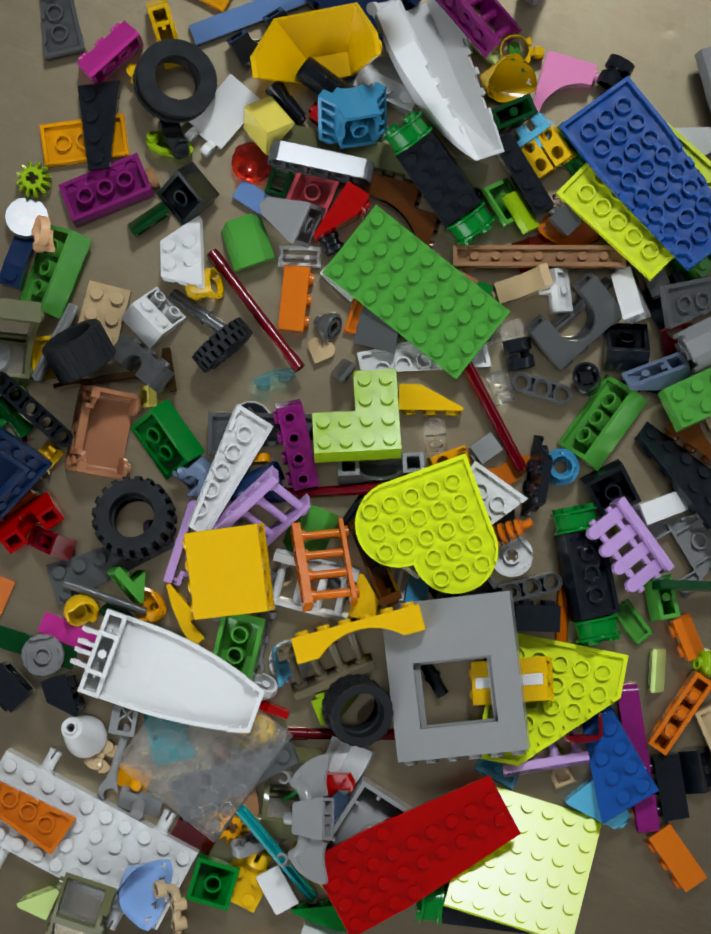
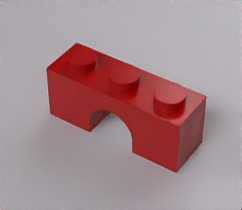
M48 491L0 522V542L10 554L29 543L27 535L32 528L43 525L48 530L65 519L59 505Z

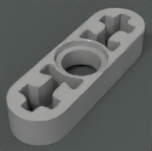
M252 832L238 837L231 842L232 855L236 858H246L265 850V848L259 841H256L257 838ZM272 837L277 844L287 840L285 838Z

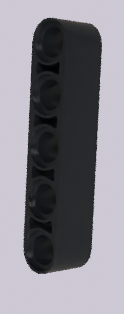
M0 370V374L3 376V381L0 383V395L59 447H68L73 441L72 432L9 375ZM12 389H18L19 395L15 399H10L9 397ZM29 403H34V411L26 413L25 407ZM49 417L51 420L49 426L42 427L41 421ZM65 431L66 438L63 441H57L58 433Z

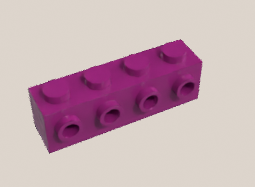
M296 399L275 404L276 411H272L275 424L279 423L280 426L277 437L279 445L284 444L285 452H281L283 464H288L289 472L286 473L288 485H292L294 491L319 486L301 400Z

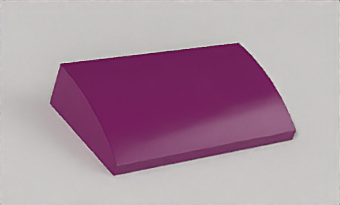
M138 153L111 163V169L91 171L58 185L76 228L155 196Z

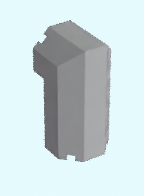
M711 317L673 335V340L676 338L678 340V343L674 344L677 352L680 351L692 368L690 370L691 374L711 365Z

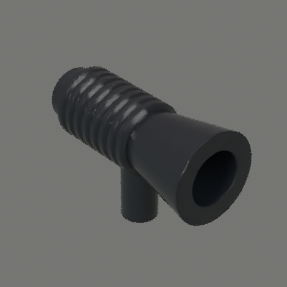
M276 81L265 90L269 96H272L294 121L295 125L299 126L307 120L305 117L306 113L293 96H290L284 82Z

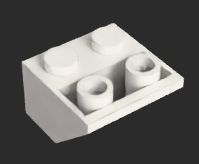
M155 287L133 302L121 317L150 349L161 342L186 318L158 287Z

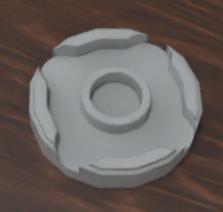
M38 634L31 637L23 646L21 660L26 670L33 675L47 677L55 674L62 667L65 660V651L62 643L56 637L50 634Z

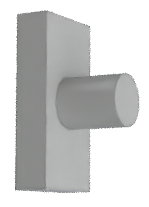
M123 785L117 807L131 810V817L137 820L141 819L143 814L158 818L164 796L143 790L135 792L129 786Z

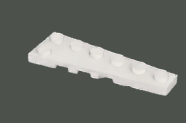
M409 341L397 344L395 354L378 349L357 353L361 371L396 369V372L443 370ZM487 344L482 347L472 360L475 368L491 367Z

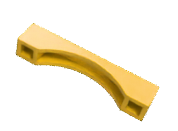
M414 601L401 604L402 609L394 611L393 607L380 610V615L372 616L371 613L360 615L359 620L351 622L350 618L338 621V626L332 628L329 627V624L316 627L317 632L308 633V630L295 633L296 637L291 638L297 664L320 659L334 642L346 634L357 630L384 628L402 635L424 631L426 627L420 605H415Z

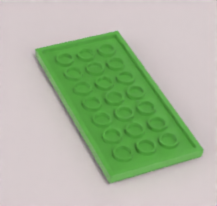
M377 205L374 206L322 271L456 380L511 313Z

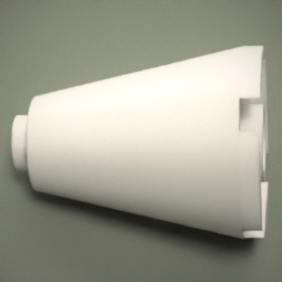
M91 715L70 717L62 723L61 732L66 747L73 755L79 758H90L100 753L106 745L107 731L102 721Z

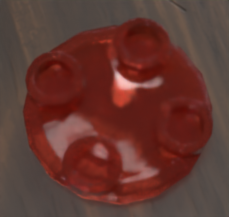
M256 142L238 145L232 156L233 172L239 179L245 182L256 183L263 181L270 175L272 168L267 163L268 156Z

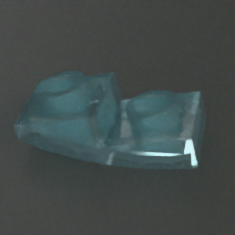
M291 368L271 370L253 378L252 385H257L256 389H269V386H274V377H278V381H291V378H296V373Z

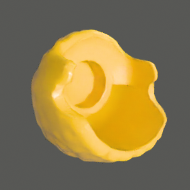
M78 594L66 601L64 616L71 625L80 627L89 621L96 622L100 609L94 599L84 594Z

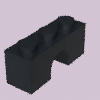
M278 7L262 17L266 24V30L274 18L288 16L283 8ZM243 29L228 38L226 42L237 61L243 66L244 64H251L250 56L261 38L257 40L251 39L248 32Z

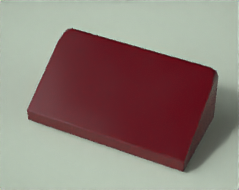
M182 816L178 819L171 835L208 855L219 836L191 820L184 823Z

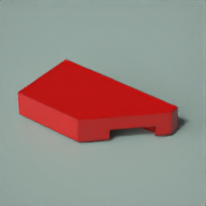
M261 701L259 709L267 713L288 719L290 709L268 701Z

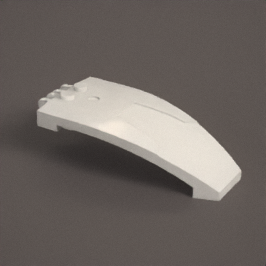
M109 608L106 611L100 630L83 625L82 630L84 632L95 634L97 638L95 643L85 638H78L77 640L78 643L93 648L91 651L75 646V651L90 656L88 663L76 658H71L70 663L85 668L78 692L174 722L227 732L250 733L265 690L227 661L174 632Z

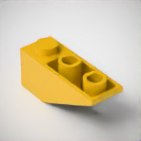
M399 384L398 405L399 411H403V415H415L416 411H424V415H437V412H446V416H458V412H463L462 406L421 384Z

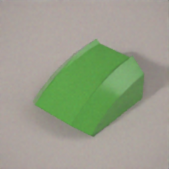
M250 213L226 222L221 233L235 274L244 271V269L276 260L261 217Z
M311 505L308 513L300 516L294 523L300 522L301 530H305V532L334 529L339 515ZM289 526L283 543L288 551L293 552L290 537L291 526ZM330 538L306 540L304 548L305 550L308 549V551L326 550Z

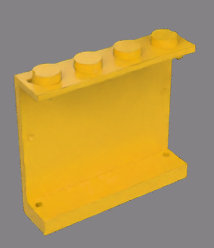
M264 523L184 533L183 548L187 556L185 567L187 572H189L188 590L192 596L191 612L194 614V620L275 610Z

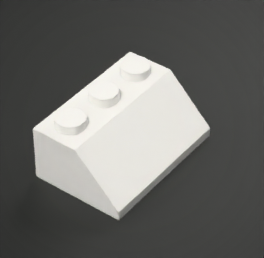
M378 56L358 73L353 87L360 86L361 84L372 87L375 82L387 86V107L405 115L415 109L417 104L404 86L392 61Z

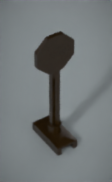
M162 348V358L170 364L169 369L174 372L171 348ZM138 370L101 375L93 379H79L70 383L59 382L53 384L54 390L81 387L82 385L139 379L135 376ZM175 374L166 384L168 393L177 392Z

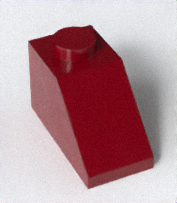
M36 526L32 528L28 538L29 543L26 545L70 562L77 541Z

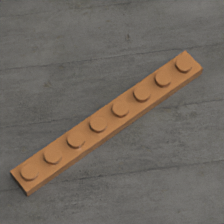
M453 245V266L455 268H535L544 263H547L549 268H626V259L611 245Z

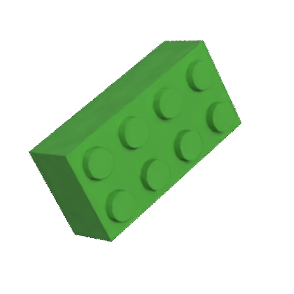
M711 368L673 384L658 393L676 433L711 417Z

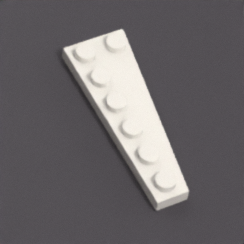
M236 404L188 521L187 526L197 532L212 530L274 427L240 404Z

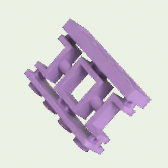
M189 499L163 580L181 586L184 576L189 577V572L180 570L178 578L175 576L184 551V533H189L191 529L187 524L196 504V500ZM238 519L234 526H241L242 520Z

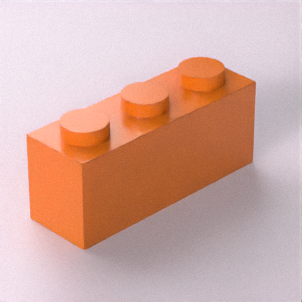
M284 265L278 331L304 334V328L308 329L310 316H306V308H311L312 295L308 294L309 286H313L314 274L310 273V267Z
M666 821L660 825L659 831L650 832L646 835L649 840L646 843L653 854L657 852L662 858L659 860V863L666 872L668 870L671 871L674 876L671 880L678 890L682 888L685 892H688L707 878L669 822Z

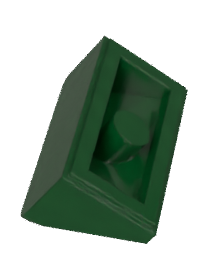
M160 202L128 223L127 226L135 237H139L170 216L171 213L165 204Z

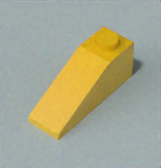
M167 0L146 2L157 42L165 39H179ZM164 63L166 69L179 66V64Z

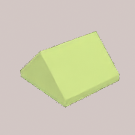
M58 883L24 895L16 903L18 908L47 920L54 911L60 889H57Z

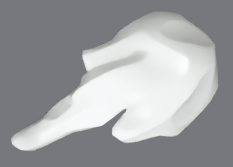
M265 673L256 674L254 682L265 690L261 701L272 700L278 693L277 681Z

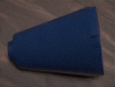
M270 461L245 474L231 496V502L235 501L271 466L278 470L279 484L283 487L282 480H285L277 461ZM269 490L264 495V498L270 503L286 502L274 490Z

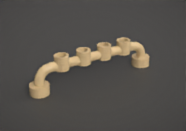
M163 879L154 881L153 892L157 899L166 897L167 892L172 894V899L170 900L172 919L170 924L173 934H181V930L187 929V920L185 916L181 917V911L187 909L185 897H181L180 890L176 885L165 883Z

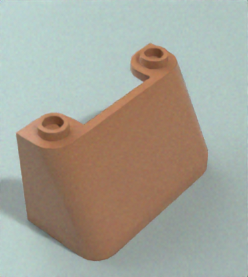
M82 385L78 391L71 427L73 441L67 449L66 469L123 480L122 477L128 476L131 465L124 456L131 418L140 413L142 409L141 395L97 386Z

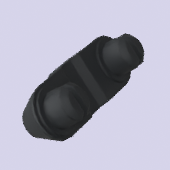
M160 120L162 134L174 158L181 160L187 157L190 149L181 131L180 123Z

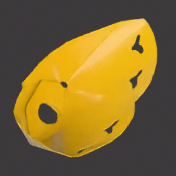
M517 53L506 55V58L503 57L480 74V80L488 97L495 101L509 102L536 90L537 79L533 68L526 63H522V56ZM528 79H530L529 83L531 84V86H529V84H526Z

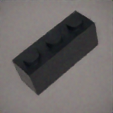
M672 751L668 752L666 756L663 753L650 755L651 773L654 776V782L660 790L655 794L658 799V804H656L658 817H661V820L664 822L690 818L679 753Z

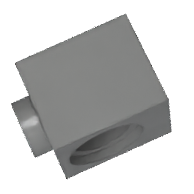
M490 432L470 446L471 452L468 454L473 461L479 462L482 465L502 451L503 448Z

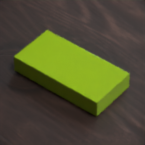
M519 190L502 197L504 204L523 235L540 227Z

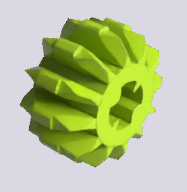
M29 161V168L21 165L23 173L16 172L20 179H17L15 183L21 185L18 190L21 193L26 191L27 197H30L33 193L35 198H39V191L45 195L47 192L44 187H51V184L47 181L52 179L51 174H46L49 169L46 166L42 168L40 162H37L34 167L33 162ZM35 175L38 180H35L36 183L32 184L29 179L32 180L31 176Z

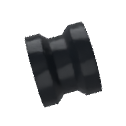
M337 231L319 241L320 245L326 249L325 254L327 257L337 253L344 245L343 242H340Z

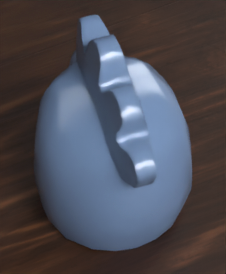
M200 456L186 468L178 467L177 472L172 471V475L188 487L187 497L195 496L198 498L211 463L204 456Z

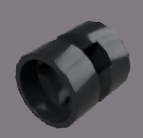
M610 54L605 63L606 69L601 71L597 83L602 88L609 90L625 77H630L635 66L620 55Z
M520 337L502 342L504 354L509 357L506 360L508 372L535 367L534 356L529 353V350L532 348L530 337Z
M582 362L574 368L572 380L575 390L583 396L595 394L601 386L598 367L590 362Z

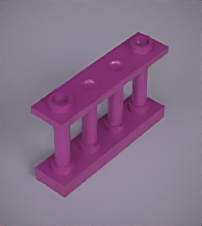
M435 0L485 58L502 43L501 38L505 39L510 35H518L523 30L497 0ZM475 5V7L482 13V15L479 16L476 13V11L472 8V6ZM489 22L496 32H493L486 23ZM515 38L506 40L507 44L511 43Z

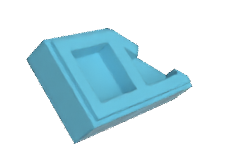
M273 647L278 687H282L292 672L287 660L279 662L276 652L278 647Z

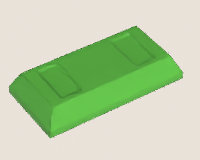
M626 599L619 605L620 612L616 619L636 646L654 633L629 599Z

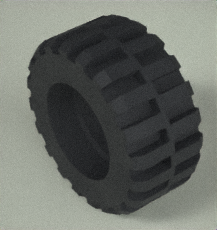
M129 476L122 477L123 481L121 482L114 480L111 482L112 487L108 489L105 486L101 490L103 495L101 498L97 496L95 500L97 506L92 508L91 515L94 519L91 522L92 527L95 529V535L112 555L118 556L122 560L128 561L132 559L134 562H141V558L146 560L152 559V554L156 552L158 555L163 552L162 547L164 545L169 546L172 542L170 537L175 535L177 530L175 528V524H177L176 508L164 488L159 484H155L152 479L147 478L144 480L142 476H135L134 479H131ZM134 501L148 503L154 511V519L149 529L135 537H126L120 534L115 525L119 511L125 505Z

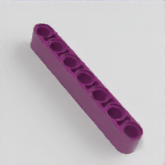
M637 682L624 683L621 698L616 701L619 721L652 776ZM654 794L633 806L635 826L638 834L660 830Z

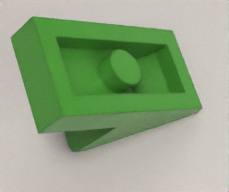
M111 566L106 571L131 602L137 604L144 602L145 570H136L131 576L122 566Z

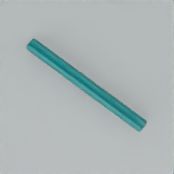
M245 805L240 806L236 810V814L277 864H283L286 860L285 856L280 859L277 858L279 853H284L283 850ZM292 862L288 867H281L308 901L312 902L318 897V893L306 878L296 870Z

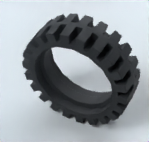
M238 317L223 326L221 330L219 329L216 334L205 341L195 351L192 359L204 373H207L219 366L220 363H223L242 347L252 336L253 331L241 317Z

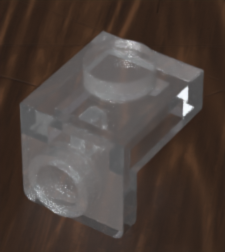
M506 369L485 375L495 406L506 405L515 400L514 388Z

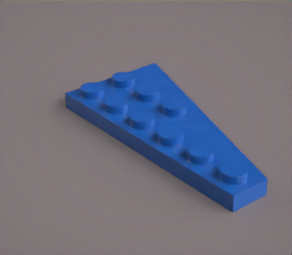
M611 705L600 712L603 713L602 738L598 741L586 743L602 824L660 791ZM599 713L582 724L584 734H599Z

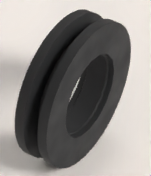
M165 39L152 44L143 53L134 70L133 86L139 102L151 115L170 123H185L199 117L209 106L217 90V75L211 60L199 47L180 39ZM164 63H175L186 68L194 78V94L187 99L180 100L164 94L156 83L155 72L157 67Z

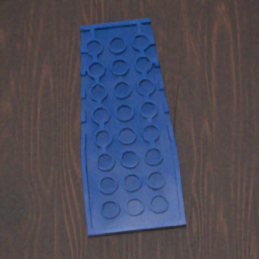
M629 76L622 79L559 125L560 131L597 177L687 271L711 255V189L706 183L707 180L696 169L694 161L683 150V145L670 126Z

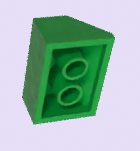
M169 399L150 409L130 427L166 480L173 476L172 471L177 472L178 467L185 468L205 452Z

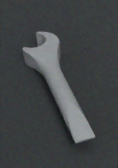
M124 724L123 731L130 732L131 725ZM120 736L110 770L98 786V794L103 800H105L103 794L106 789L111 788L116 793L118 792V771L129 739L128 736Z

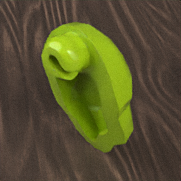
M162 130L149 131L146 135V143L149 149L160 156L166 155L174 158L169 145L164 139ZM188 142L187 144L189 145L190 149L188 156H190L194 150L192 145Z

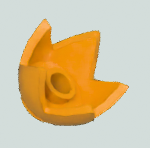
M145 587L144 596L146 600L138 605L147 607L145 616L138 613L135 614L140 617V620L152 624L163 619L166 614V606L158 592Z

